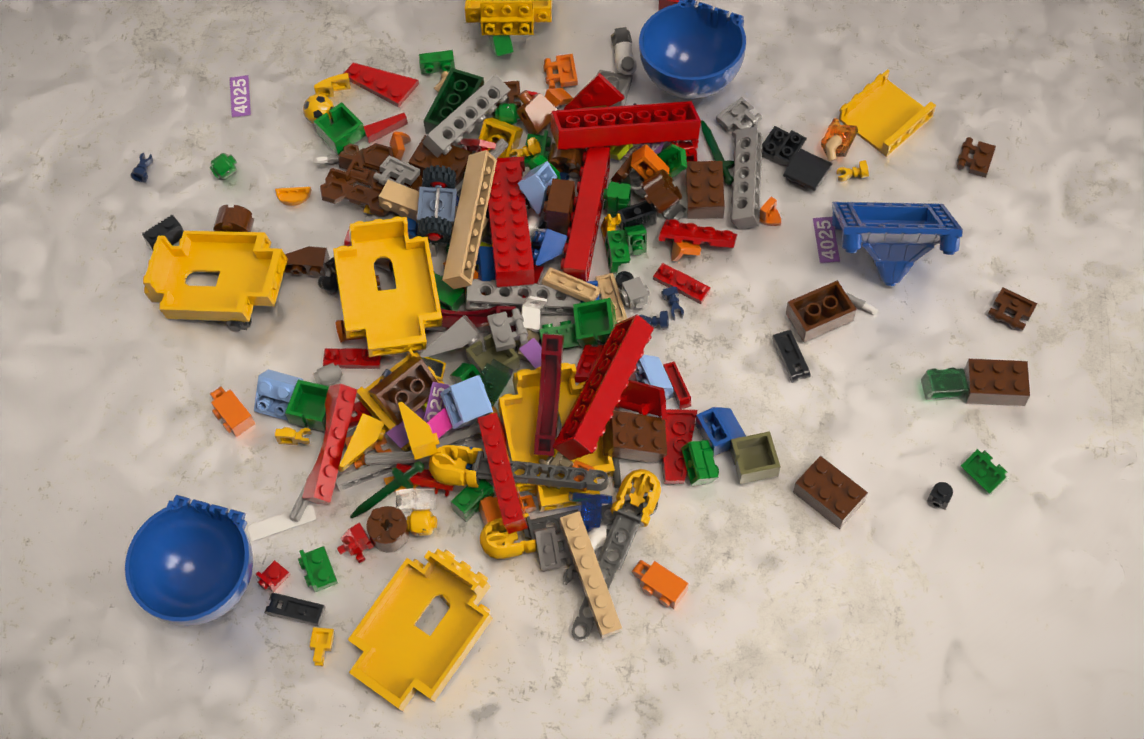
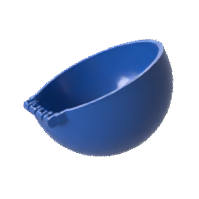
M679 0L677 4L659 10L646 21L640 32L639 52L644 70L655 85L672 96L682 99H701L716 94L735 78L742 66L746 50V35L743 28L744 16L733 12L729 16V11L717 7L713 10V6L699 2L698 7H696V0Z
M176 495L173 501L169 500L166 508L155 513L139 528L129 545L125 560V577L134 600L153 617L178 626H195L209 623L230 611L244 595L253 570L252 547L245 532L247 522L244 519L246 513L233 509L229 511L228 508L214 504L210 505L195 499L191 502L190 498Z

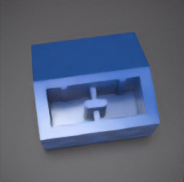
M537 229V231H534L531 238L533 242L531 246L533 264L539 266L562 254L567 236L549 229Z
M713 407L696 415L695 425L702 438L709 440L714 456L730 450L731 439L746 436L731 408Z

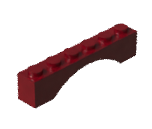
M495 306L477 311L441 309L442 326L424 329L447 331L462 316L466 315L480 332H491L487 316L506 312L507 317L510 318L513 316L512 310L516 306ZM516 325L510 326V327H511V331H512V332H515V331H516Z
M544 333L542 337L540 393L534 445L535 455L554 456L556 453V449L552 446L557 439L564 335Z

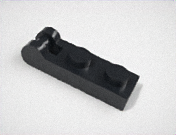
M791 329L774 334L772 339L785 365L790 381L793 383L797 382L800 378L806 379L811 377L810 370ZM799 366L801 370L795 371L794 368Z
M271 593L269 598L270 604L266 606L264 613L269 616H277L319 627L326 607L323 604ZM278 603H283L281 609L277 608Z

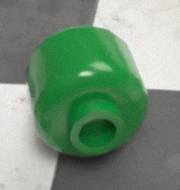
M515 103L499 104V107L495 110V118L499 121L515 126L518 120H521Z
M221 153L211 160V167L209 168L218 179H226L236 172L235 164H237V161L231 154L228 156L226 153Z

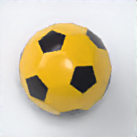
M314 94L305 101L303 114L308 122L314 124V120L325 113L329 115L331 120L329 110L334 108V105L327 96Z

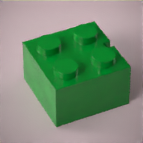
M342 102L329 110L332 125L327 113L314 120L317 134L337 155L344 151V146L350 143L355 144L366 136L363 123Z
M606 298L573 304L576 337L580 346L598 345V341H601L602 344L606 343L615 324H617L615 306L612 300Z
M298 379L285 412L288 422L306 427L308 424L311 429L325 432V401L329 386Z

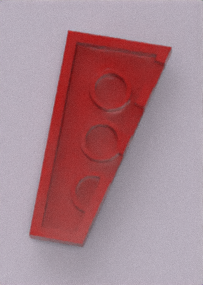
M352 63L343 73H348L350 82L397 107H400L419 85V80L357 63Z
M670 219L665 221L658 241H665V238L674 239V242L682 243V240H690L693 244L697 245L709 242L710 246L734 248L738 234L729 230L720 231L715 230L713 227H700L694 223L685 224L680 223L678 220Z
M666 409L667 455L662 459L664 484H684L687 468L681 448L692 441L698 410Z

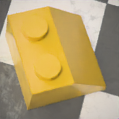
M491 117L484 119L479 139L497 143L501 138L504 139L509 146L498 158L512 157L509 153L511 150L518 148L523 129Z

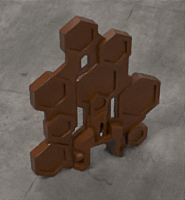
M351 143L344 146V151L338 155V163L340 168L347 169V171L330 169L325 183L320 185L322 200L336 204L343 199H348L353 204L368 205L372 214L383 217L391 211H386L379 206V195L385 185L373 179L376 171L379 174L383 173L380 172V165L389 155L394 157L392 148L378 143L359 150L358 145ZM421 175L417 177L412 185L404 183V185L419 191L420 187L423 186ZM358 183L371 186V188L359 185Z

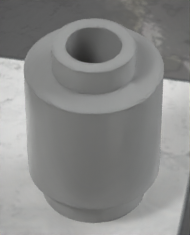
M334 363L319 368L317 372L313 373L317 384L325 386L340 381V376L343 375L339 365L335 366Z

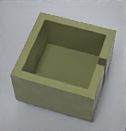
M492 333L483 338L486 351H483V345L480 340L466 348L468 361L476 367L489 386L520 368L519 356L513 348L496 351Z
M770 431L731 439L730 451L734 465H736L735 469L740 484L779 476L781 466Z

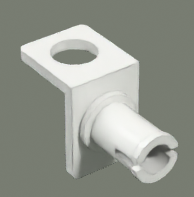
M529 296L524 301L521 308L524 328L536 331L540 329V309L547 303V299ZM537 301V302H540V303H538V304H532V303H530V302Z

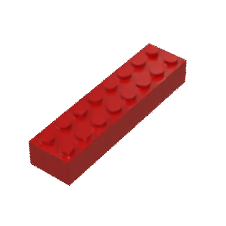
M692 101L556 110L551 112V132L557 149L563 150L680 140L690 141L699 139L701 120Z
M588 147L587 152L583 154L584 167L581 166L580 169L581 182L578 181L577 183L578 196L574 198L575 211L571 213L570 223L572 225L568 228L567 232L569 240L568 243H565L564 247L565 259L562 258L561 261L563 273L585 282L589 280L604 203V189L607 188L609 178L610 147Z
M520 161L496 162L488 202L497 287L534 284V264L525 196L518 185V182L522 179Z
M637 314L615 324L552 446L570 461L592 454L597 449V442L605 433V426L613 417V410L620 402L621 394L628 386V380L635 372L636 364L643 356L646 344L652 338L651 334L654 328Z

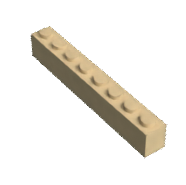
M487 150L470 154L467 161L442 279L453 289L470 286L473 281L497 162Z

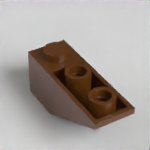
M308 246L285 254L288 259L284 273H292L294 275L305 274L314 277L326 276L327 267L324 263L330 258L327 248Z

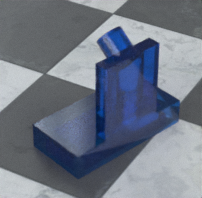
M569 492L570 501L581 502L580 514L586 531L590 532L593 527L600 528L602 503L612 504L613 496Z

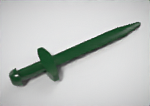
M701 120L703 135L715 161H722L724 183L730 186L734 182V177L730 175L728 169L735 166V161L724 160L710 128Z
M417 461L405 473L395 467L392 468V474L395 479L360 504L350 515V518H355L367 512L400 486L413 490L414 486L410 478L418 472L421 473L424 470V464L421 461Z

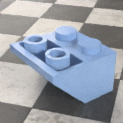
M548 161L530 170L518 182L521 192L525 194L531 208L537 214L541 213L544 208V202L548 201V185H551L553 178L557 179V175Z
M643 354L636 364L637 372L635 376L637 381L664 388L666 400L673 398V387L659 357Z
M269 369L258 376L254 411L288 421L285 414L298 379H303Z
M480 375L454 384L440 393L453 429L473 425L478 422L479 417L493 412Z

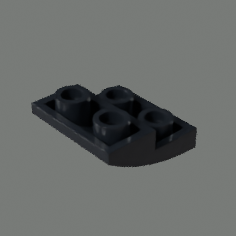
M774 126L762 144V157L779 164L789 165L807 138L793 130L788 133Z
M800 149L788 165L783 176L792 182L805 186L807 189L816 191L822 184L826 174L831 170L833 163Z

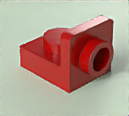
M274 560L262 574L259 571L256 573L257 583L264 590L270 589L274 593L290 576V573Z

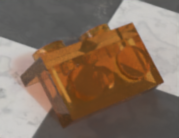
M833 118L821 141V147L825 154V145L832 136L838 135L842 138V144L835 150L836 157H846L858 132L857 126L840 125L838 119Z

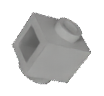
M640 277L622 282V289L619 290L623 304L629 306L630 310L639 309L648 304L650 292L647 285H643Z

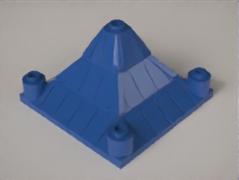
M832 202V226H835L836 230H843L842 248L848 253H856L857 250L861 249L862 243L864 249L873 258L881 281L887 286H895L896 283H900L914 265V262L932 250L937 244H940V250L943 251V254L954 255L955 252L959 251L960 237H962L963 229L944 204Z

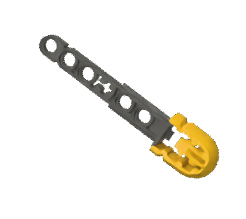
M444 445L437 449L438 453L430 457L429 471L439 483L465 486L467 484L468 487L478 488L481 479L493 480L488 459L484 458L483 448L473 447L470 449L465 446ZM510 460L515 483L575 489L587 488V490L602 491L608 487V475L602 470L589 469L587 471L584 468ZM467 463L473 464L472 470H466ZM518 469L525 470V473L522 475L514 474ZM558 473L565 475L564 478L559 480L555 479L554 476ZM582 475L585 478L583 481L577 482L574 480V477ZM598 477L605 479L601 484L595 483L594 480Z
M638 469L626 475L616 495L617 501L612 504L610 509L611 513L616 517L597 561H600L601 572H604L606 569L610 575V578H605L608 590L617 569L621 570L639 526H648L651 519L649 515L654 512L661 493L660 482L656 475L648 470ZM632 483H634L633 488H635L633 494L631 493ZM645 493H648L647 499L645 500L643 496ZM626 495H629L631 499L630 504L639 507L645 501L648 503L643 508L642 518L635 516L633 511L627 510L626 512L621 510ZM618 532L625 533L626 540L621 543L617 542L615 534ZM609 551H616L619 558L616 561H610L607 558ZM586 596L580 607L579 617H576L572 626V636L577 641L586 640L594 626V623H592L595 621L594 618L585 617L583 614L584 608L589 606ZM582 625L587 629L585 636L579 637L575 634L577 626Z
M631 499L625 500L621 510L624 511V507L630 505L635 509V516L642 518L643 503L636 507L630 504ZM657 502V504H656V507H655V509H654V512H653L652 514H650L649 516L653 515V514L656 512L657 507H658V502ZM612 504L580 510L586 530L598 525L607 526L613 524L615 517L608 519L604 514L607 510L611 509ZM576 509L531 520L529 514L525 512L528 528L523 531L525 538L528 537L530 540H523L520 543H514V541L518 540L517 532L508 534L502 518L492 520L481 531V547L487 555L495 559L519 556L523 552L527 554L535 552L536 539L534 530L546 528L548 523H555L557 525L555 532L559 533L561 532L560 517L578 512L579 510ZM599 512H601L602 521H600V517H598ZM588 515H591L592 518L597 517L593 523H590V520H586Z

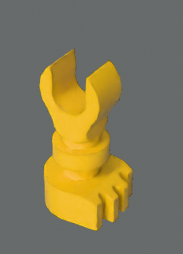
M532 137L527 141L528 146H524L523 149H513L509 154L512 156L517 155L516 157L530 156L531 153L536 155L541 153L540 143L535 137Z
M866 160L859 162V168H838L837 174H845L838 176V181L844 182L852 176L855 178L858 175L861 178L869 177Z

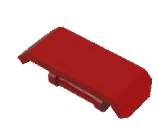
M628 380L629 384L623 390L621 400L615 408L631 410L641 415L649 413L660 416L662 420H667L664 388Z

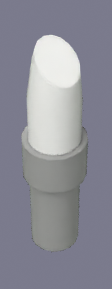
M338 156L315 157L313 163H338Z
M846 293L851 302L856 305L855 307L871 314L878 313V310L866 303V301Z

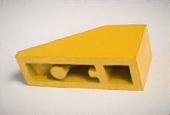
M399 402L398 405L414 459L417 460L438 453L436 445L440 443L437 433L432 434L430 425L403 402Z
M362 414L339 465V472L346 470L376 446L378 440L382 441L386 432L383 429L385 422Z

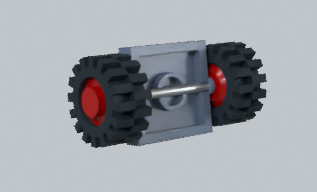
M432 165L430 168L426 167L423 170V186L419 190L418 236L428 237V242L432 243V245L450 242L452 225L455 222L457 189H455L456 173L450 167L445 168L443 165L442 167H439V165L434 167Z

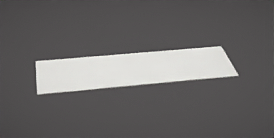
M307 505L299 522H294L290 519L291 511L248 525L247 528L251 541L316 520L313 505Z

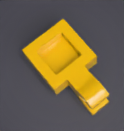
M610 214L604 217L600 227L604 242L607 231H616V225L621 223L620 214H617L615 218H612Z
M284 427L276 429L275 438L278 444H310L309 438L303 437L306 434L311 435L312 432L309 428H303L296 432L292 428Z
M313 627L309 647L311 650H315L313 656L315 666H323L325 651L332 650L334 629Z

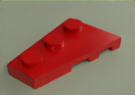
M599 72L564 107V110L603 105L609 107L624 100L625 96Z

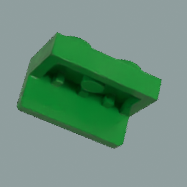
M671 144L661 153L657 154L670 168L669 175L672 178L687 168L686 151L683 148Z

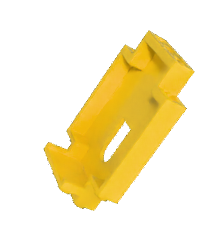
M466 0V23H481L482 35H534V22H552L553 0Z
M397 216L392 219H375L369 222L357 221L350 224L349 236L351 246L333 248L346 339L366 336L369 357L408 352L409 349L412 351L426 350L427 340L424 328L442 326V314L428 237L417 236L409 239L407 217ZM386 258L391 261L397 289L378 291L374 270L376 260Z
M184 231L182 238L179 240V246H172L165 236H158L153 246L151 259L148 262L147 272L143 277L144 293L151 302H160L159 310L167 319L249 322L254 306H275L288 258L282 249L270 248L271 241L265 232ZM193 272L220 273L216 286H189L186 284L187 276Z
M562 363L559 399L561 427H563L585 382L578 385L575 384V364ZM541 366L535 370L521 369L514 373L512 381L515 395L505 394L499 397L498 409L509 460L540 464V459L546 461L549 457L548 455L534 454ZM602 436L597 442V449L592 454L571 460L573 463L575 460L594 467L595 470H602L607 473L608 477H612L615 471L612 457L603 456ZM518 469L514 474L522 475L525 473V470ZM559 473V474H558V476H560V477H562V478H564V476H565V475L562 474V473ZM598 477V478H596V479L594 480V482L598 484L597 479H602V478H601V477ZM516 483L519 492L536 491L540 512L597 503L601 497L600 491L594 490L581 491L566 487L557 489L552 486L548 488L545 485Z
M437 549L435 553L428 550L424 556L428 561L426 565H423L417 559L411 561L406 558L348 638V641L363 651L349 673L401 711H404L417 691L435 702L493 619L489 614L490 610L480 603L491 587L487 582L488 578L480 572L477 574L470 570L472 567L466 562L461 561L459 563L454 560L455 555L446 549L444 552ZM445 595L450 600V608L429 636L416 627L415 624L435 597Z

